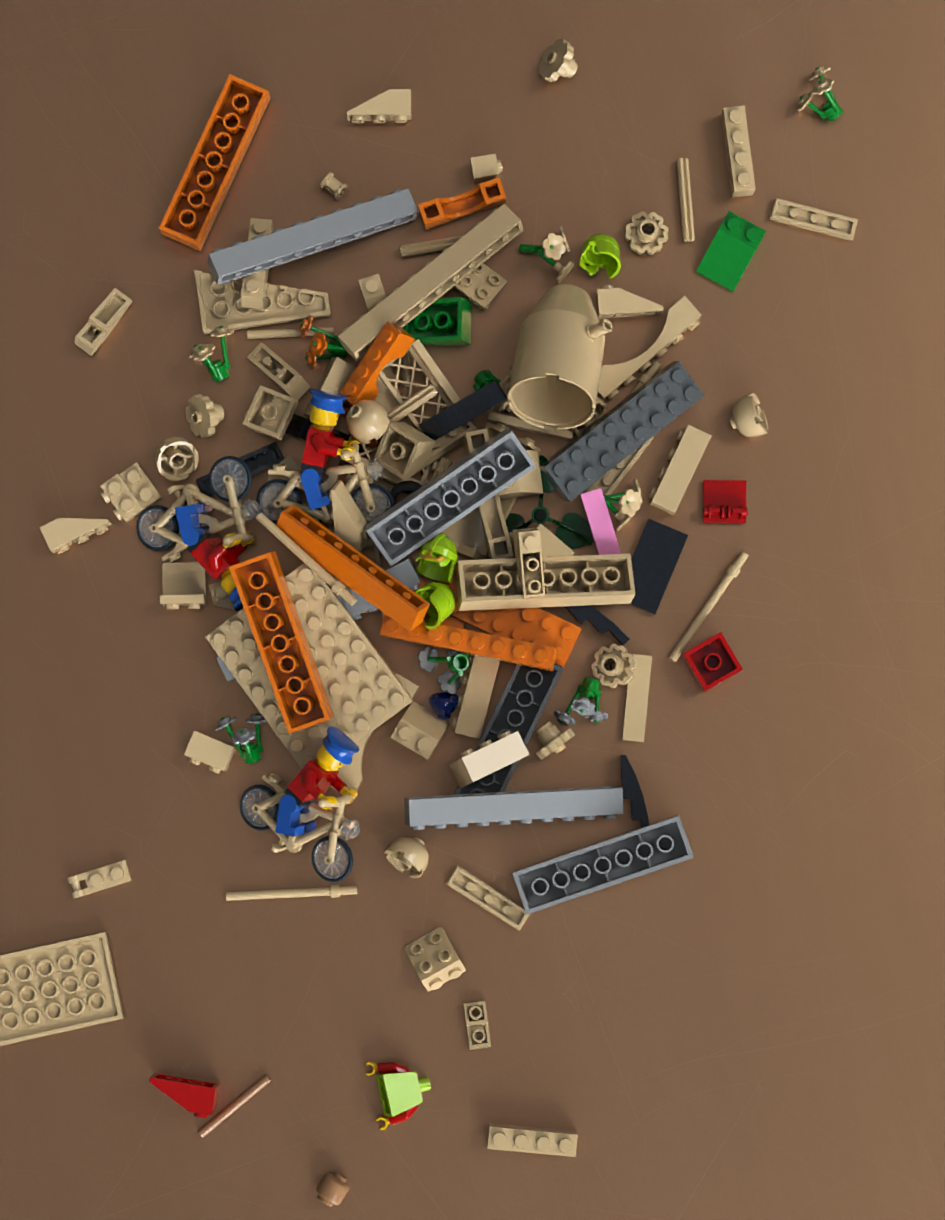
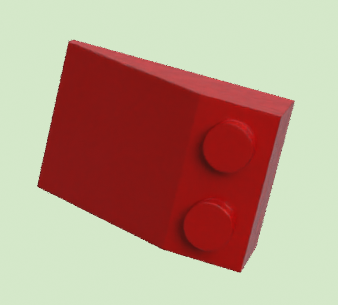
M154 1073L149 1078V1082L187 1111L194 1112L195 1117L207 1118V1115H212L216 1109L220 1086L218 1083Z

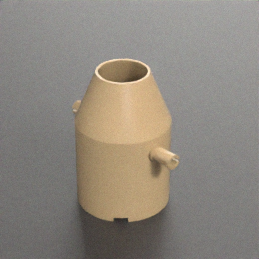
M561 284L549 288L520 325L514 363L509 369L511 380L508 404L519 418L532 425L542 428L545 425L557 426V429H570L583 425L594 415L605 346L604 334L610 333L613 327L608 319H603L599 322L591 297L582 288L569 284Z

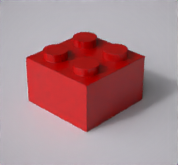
M722 632L681 655L702 692L709 690L743 670Z

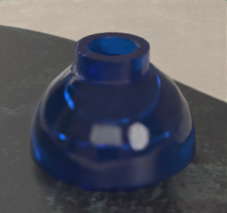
M443 692L432 694L429 697L431 708L438 714V718L441 719L450 718L451 713L458 706L459 697L456 694L450 695Z

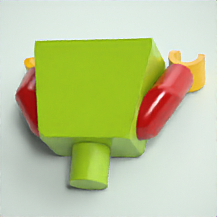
M374 1062L365 1064L372 1065L373 1072L365 1073L366 1075L370 1076L376 1072L379 1073L376 1074V1080L384 1115L378 1116L376 1121L384 1120L386 1125L380 1126L379 1129L385 1130L389 1124L394 1125L407 1121L417 1110L418 1105L423 1102L421 1092L431 1089L428 1077L418 1079L416 1072H410L407 1066L396 1062L378 1063V1065Z

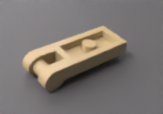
M123 860L69 877L67 881L68 884H71L73 890L71 894L73 899L132 881L127 861ZM85 880L87 888L81 889L79 881Z

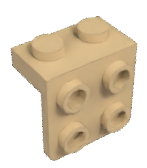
M175 562L162 565L163 595H160V604L166 606L168 610L179 609V606H188V609H200L201 605H206V570L199 562Z
M438 927L405 947L413 967L428 992L440 988L443 983L458 978L466 971L442 927Z

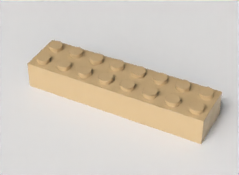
M631 554L542 557L546 596L523 598L516 558L458 560L455 568L459 611L631 604L635 596Z

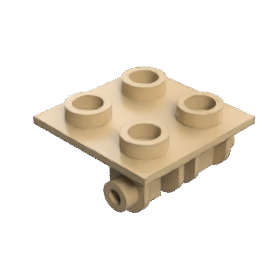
M483 263L456 284L453 290H457L462 295L464 294V298L469 297V301L473 300V303L479 306V309L483 308L486 310L490 302L508 281Z

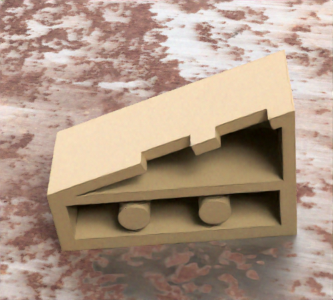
M510 731L498 735L499 740L494 743L490 739L480 744V749L475 752L471 748L461 753V758L449 765L460 789L528 756L529 752L519 732L511 734Z

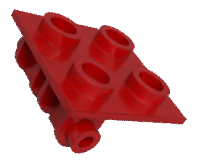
M703 480V523H746V516L748 515V507H746L747 480Z

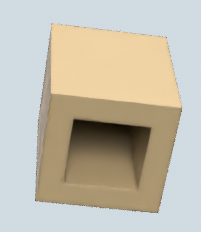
M496 153L470 158L474 184L498 178L499 173L503 172L501 159L497 160Z

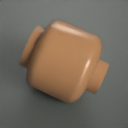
M338 1172L334 1175L331 1173L325 1174L316 1188L317 1198L330 1207L339 1205L349 1191V1186L345 1183L347 1178Z

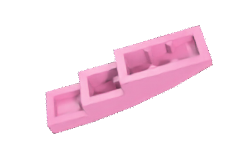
M599 488L580 494L597 555L621 554L602 489Z

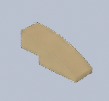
M114 288L91 314L86 325L75 336L74 344L92 356L115 328L132 303V300Z

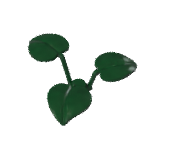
M540 455L539 462L542 465L547 459ZM541 470L543 494L539 495L538 507L532 511V519L525 523L521 515L510 513L505 521L508 532L511 533L513 530L528 528L527 526L533 522L543 524L549 521L559 525L555 531V536L570 549L591 545L593 537L590 527L581 515L567 513L563 516L562 522L550 518L548 509L543 507L544 492L551 493L556 489Z

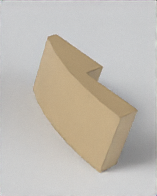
M485 1001L464 1004L470 1050L491 1047Z

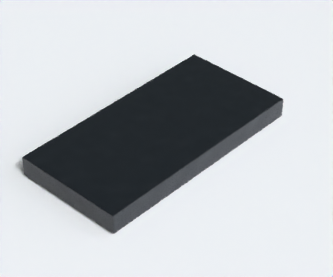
M648 518L631 559L635 596L630 605L651 614H656L687 540V534Z

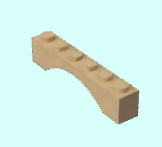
M686 296L668 310L665 325L660 336L647 351L630 361L615 365H603L601 367L597 394L599 398L603 401L607 398L612 400L619 393L618 389L623 384L626 387L636 379L634 375L637 372L641 371L643 373L652 365L650 363L651 360L655 357L660 359L668 351L666 348L671 343L676 345L684 338L682 334L688 329L692 331L700 324L698 320L702 315Z
M487 428L463 434L467 455L489 441ZM497 493L479 506V512L489 559H507L514 557L500 498Z
M396 673V677L413 699L419 686ZM372 732L356 743L359 751L353 754L352 763L350 765L343 764L338 770L339 778L347 785L346 788L348 789L353 788L357 791L363 781L362 756Z

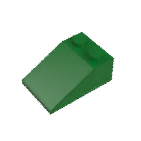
M728 211L696 272L734 292L766 231Z
M463 297L438 299L406 324L403 329L415 340L419 339L423 345H471V302Z

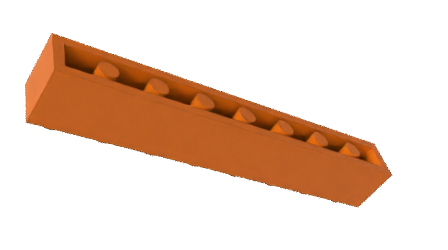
M292 505L281 512L276 526L322 568L331 573L332 576L346 584L351 590L361 595L366 601L376 606L385 615L395 620L408 631L413 630L422 623L429 608V602L296 505Z
M384 614L380 635L384 637L553 671L557 655V649L554 647L441 624L435 629H427L425 627L427 621H422L420 625L408 631L389 616Z

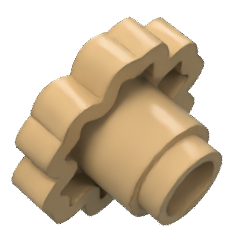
M557 39L553 45H549L542 55L543 60L539 64V74L549 82H555L559 75L568 78L572 77L578 68V64L573 58L574 47L564 39Z
M643 211L633 215L631 223L626 225L625 239L631 242L630 249L636 251L639 255L645 251L649 255L661 251L662 243L668 240L669 230L667 226L663 225V217L655 212L647 215ZM648 231L650 235L644 234L643 232Z
M192 395L188 399L189 406L185 409L186 419L190 423V430L196 437H211L215 434L214 426H217L224 419L223 407L220 404L213 403L207 395Z
M611 644L609 648L602 646L594 654L596 661L591 665L593 676L599 678L603 686L616 688L618 684L626 685L633 678L632 670L636 668L634 655L627 653L625 646ZM616 662V666L612 670L611 665Z
M549 721L536 731L538 734L537 738L544 746L536 754L540 760L552 752L555 755L566 748L564 743L575 736V733L569 728L561 734L556 725H552Z

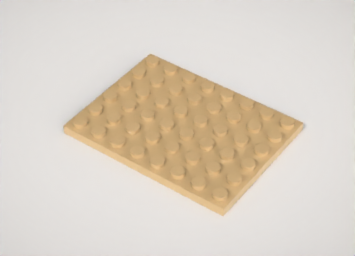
M305 563L288 574L285 580L334 718L291 734L288 733L244 608L205 637L301 769H303L307 762L316 759V753L323 744V739L327 735L329 727H337L357 743L414 701L338 596L331 591V587Z

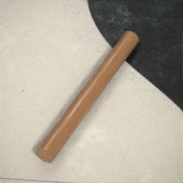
M266 1074L200 1128L198 1130L199 1135L202 1138L205 1137L271 1082L270 1078Z

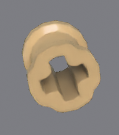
M330 172L319 186L330 192L335 200H338L348 188L346 184H342L334 177L333 172Z

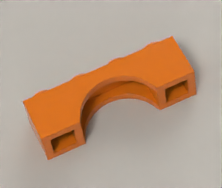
M500 177L480 183L463 194L449 198H435L418 204V211L425 230L506 204V195Z
M387 321L339 393L347 396L346 399L352 405L364 399L375 400L379 394L376 383L381 370L390 361L404 357L415 339L403 328Z

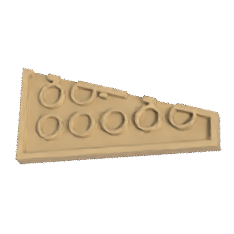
M194 270L203 334H210L219 326H227L228 329L238 330L299 321L304 318L307 319L309 315L313 316V318L331 316L328 293L267 283L264 309L242 307L241 302L243 278L217 286L212 274Z

